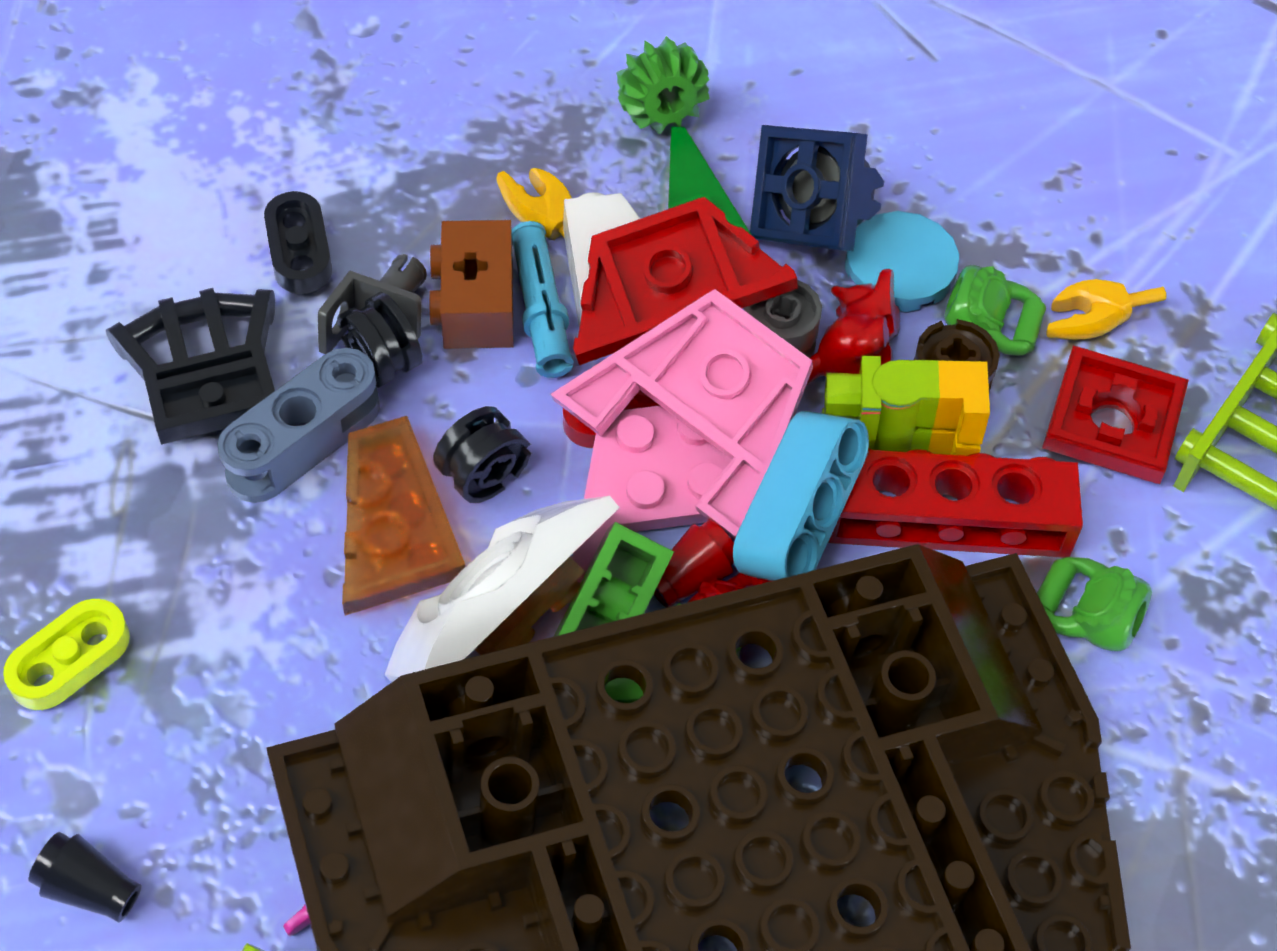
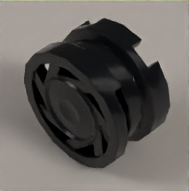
M379 292L365 301V307L361 310L352 307L337 316L339 328L347 326L348 333L341 337L345 347L357 349L365 353L373 362L377 388L395 379L396 371L408 372L422 364V352L415 332L405 314L387 294Z
M484 406L469 412L445 432L436 446L433 461L434 466L442 475L453 477L454 488L469 503H481L505 490L501 482L510 473L517 478L519 477L531 456V452L527 449L531 444L517 429H511L510 421L496 407Z

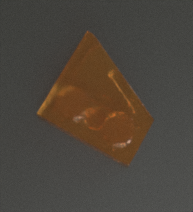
M571 555L474 650L483 655L529 643L535 634L532 626L549 608L553 612L562 609L580 589L581 584L577 579L585 571L576 559Z

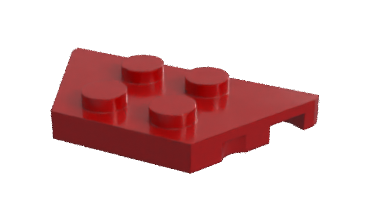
M701 197L592 236L588 255L589 274L588 279L583 285L580 303L582 316L578 338L575 337L573 349L578 364L582 365L617 352L714 289L740 308H744L798 289L797 276L787 264L783 267L760 249L757 239L742 227L730 224L723 211L706 197Z

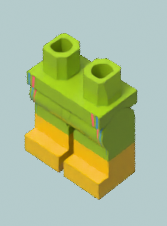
M862 356L859 374H826L824 408H822L821 413L858 419L863 422L868 430V448L872 450L907 452L922 449L933 454L964 456L980 453V444L983 442L990 415L988 364L981 361L895 360L881 365V356Z

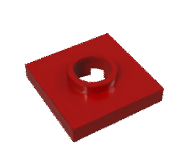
M1073 345L1042 449L1160 484L1166 472L1189 379ZM1103 408L1121 411L1130 419L1132 433L1124 435L1126 428L1112 427L1104 422H1101L1100 427H1098L1093 422L1091 415Z

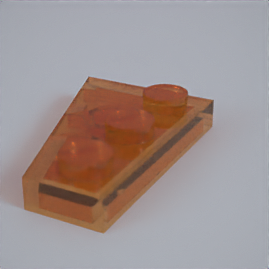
M400 417L348 433L347 525L344 540L345 582L343 583L342 595L345 616L449 583L466 567L408 417Z

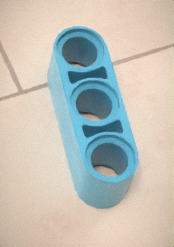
M800 411L792 418L736 535L733 545V560L738 572L747 576L774 581L816 570L868 453L869 436L863 422L858 419L812 411Z

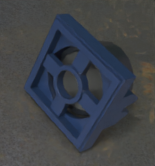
M762 125L750 225L751 235L759 240L854 251L856 228L863 220H870L881 210V203L874 200L875 189L884 186V180L876 168H870L869 163L865 160L868 134ZM799 147V150L790 159H786L792 151ZM780 210L784 211L786 217L790 220V224L783 218Z

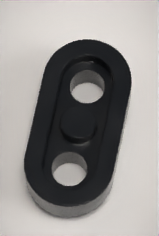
M291 191L277 195L267 204L264 211L275 279L283 289L291 293L307 294L315 292L325 286L332 275V264L321 206L313 196L304 192Z

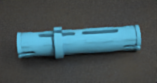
M526 221L512 228V245L526 308L522 315L524 332L532 338L537 372L547 378L560 377L571 371L573 368L572 363H574L566 335V330L569 326V316L566 307L559 302L554 271L545 236V227L535 221Z

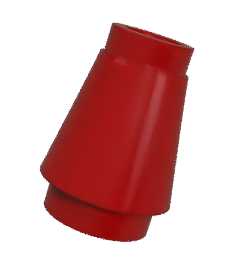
M710 519L701 526L692 524L671 549L674 553L653 595L664 607L668 608L676 602H680L697 593L703 581L721 580L732 574V565L734 564V542L716 522Z

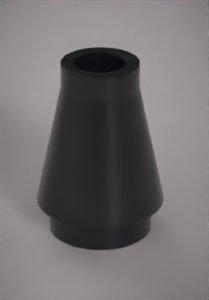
M61 832L54 834L42 848L28 877L30 883L40 888V897L105 915L118 923L130 912L142 887L141 884L128 878L80 834L70 838Z

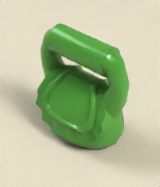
M968 265L961 271L954 285L945 310L944 321L947 325L956 324L957 319L973 322L991 335L996 341L999 352L1007 355L1023 356L1031 353L1035 348L1046 306L1041 298L1026 286L1006 280L1004 273L996 270L994 266L980 267ZM1011 299L1023 303L1013 340H1010L1001 333L1004 326L1002 321L1006 310L1010 306Z
M1064 557L1053 562L1037 595L1057 634L1085 638L1093 645L1105 650L1123 651L1130 646L1143 622L1151 600L1152 590L1149 583L1134 576L1128 568L1118 566L1108 568L1104 564L1090 558ZM1076 573H1082L1090 578L1086 583L1085 592L1080 598L1078 605L1073 607L1072 615L1070 617L1056 616L1055 612Z

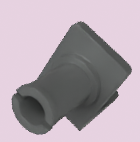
M398 255L392 261L390 268L380 281L349 271L318 311L319 352L323 354L331 352L348 330L347 326L340 329L337 321L332 328L333 318L338 307L340 306L339 314L352 307L361 310L365 307V301L379 292L387 294L396 302L405 314L418 339L421 335V297L415 294V291L425 282L427 277L423 264L417 258L412 257L406 268L401 271V268L408 260V255Z

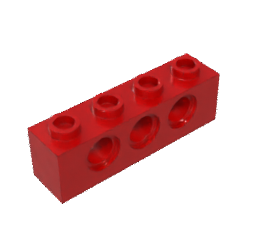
M868 448L864 465L828 543L898 548L920 544L933 550L1070 557L1083 527L1078 462L1055 461L1048 457L1013 459L997 458L985 453L964 456L933 454L922 449L898 452ZM879 491L891 492L896 496H886ZM942 495H949L957 500H949ZM1005 499L1014 500V501H1016V502L1019 503V504L1010 503V502L1006 501Z

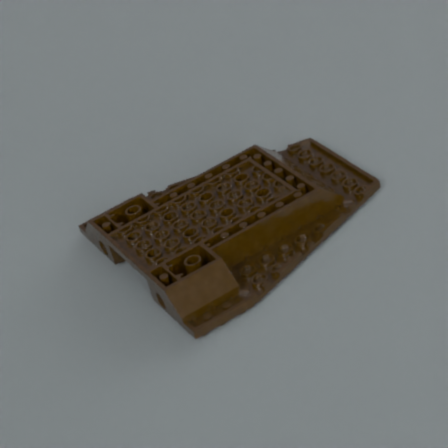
M915 544L401 675L334 724L335 730L266 747L317 951H698V944L701 940L715 935L730 940L737 951H1129L1131 949L1116 840H1111L1106 809V802L1110 798L1106 772H1101L1098 748L1102 743L1099 719L1017 553L965 566L961 560L920 544ZM745 644L759 645L768 651L772 658V663L763 668L749 667L740 661L736 650ZM616 678L631 679L640 686L643 696L632 703H620L613 700L607 694L605 686ZM793 765L808 766L816 771L821 778L822 788L812 793L797 791L786 780L785 770ZM662 802L675 803L685 810L689 817V824L679 831H666L655 825L649 811L655 805ZM852 894L865 898L874 909L875 922L865 927L849 924L840 915L837 900L845 895Z

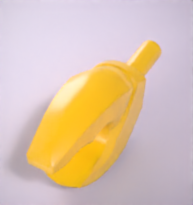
M530 169V182L537 193L541 195L533 197L527 194L524 187L516 183L505 171L497 174L496 180L502 197L509 210L520 222L535 221L542 224L546 230L545 236L551 240H555L561 235L564 237V199H570L572 196L557 177L542 169Z
M1093 279L1075 283L1065 288L1053 299L1051 310L1063 312L1078 309L1084 311L1085 314H1074L1070 318L1049 323L1046 335L1048 338L1065 340H1085L1103 336L1118 325H1122L1129 320L1132 314V307L1166 300L1165 288L1162 286L1128 294L1124 284L1119 282Z

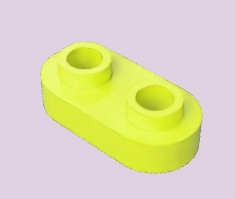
M104 599L81 601L17 647L6 660L3 671L4 681L16 702L32 710H45L55 707L118 660L127 649L130 639L129 628L121 610L112 602ZM95 635H107L99 644H87L89 639ZM47 674L53 675L52 680L46 684L34 686L35 681L39 677Z

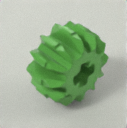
M666 36L657 48L644 41V52L639 56L626 53L628 68L616 72L617 83L620 87L617 92L619 94L618 100L623 110L627 111L633 123L638 125L640 129L650 125L660 135L670 123L675 127H682V119L687 115L699 117L698 103L710 99L708 94L709 88L706 85L709 81V73L703 61L698 59L692 47L688 46L686 42L677 46L674 41Z

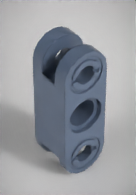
M351 348L335 349L323 355L223 430L217 442L220 461L225 467L227 486L234 496L242 501L252 503L264 502L277 496L374 421L378 415L380 403L376 387L374 364L368 355ZM307 423V424L302 425V426H296V425H298V424ZM268 471L266 476L260 480L253 481L246 478Z

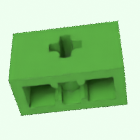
M614 522L606 530L554 636L644 614L674 551Z

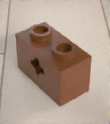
M511 220L442 221L441 245L430 246L431 278L441 279V290H430L429 304L431 326H442L444 349L514 347Z

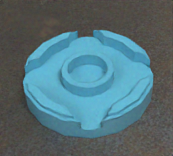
M894 211L876 214L870 220H866L858 225L856 228L854 251H847L844 268L848 278L850 275L856 285L868 283L875 285L882 270H893L895 304L899 306L900 311L910 312L920 310L922 304H928L932 301L936 304L947 296L955 284L960 254L953 237L939 223L920 214Z

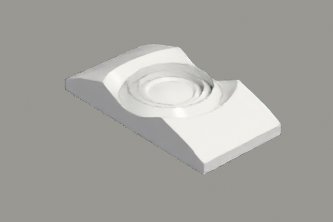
M610 496L565 501L534 510L496 528L488 548L471 561L449 583L442 594L419 601L395 645L385 676L393 682L401 675L464 660L620 507Z

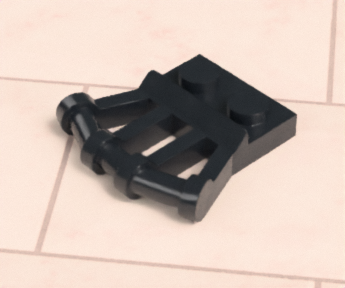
M208 288L199 291L200 297L174 303L173 297L158 300V307L124 326L118 322L105 330L111 345L122 359L127 360L145 381L161 445L225 429L229 424L275 391L264 354L269 326L272 325L275 315V294L273 290L257 289L255 295L216 293L214 288ZM221 316L250 318L245 344L229 347ZM206 319L215 351L188 358L180 325ZM165 330L173 362L157 365L140 344Z

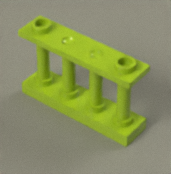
M1274 312L1256 340L1257 344L1263 346L1208 427L1203 433L1193 428L1179 448L1174 459L1182 463L1183 467L1173 485L1178 490L1184 492L1199 469L1203 468L1277 510V482L1215 447L1229 427L1277 454V426L1242 407L1255 388L1277 400V372L1269 368L1277 357V314Z

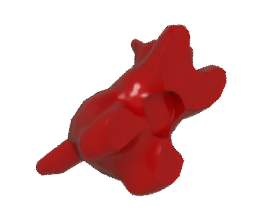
M882 270L875 285L868 283L857 284L849 288L839 286L831 288L832 294L840 302V306L836 309V316L839 318L826 329L817 353L810 357L813 369L807 385L818 377H826L827 373L859 374L862 356H881V365L893 361V353L889 341L898 335L900 328L899 306H896L894 298L893 270Z

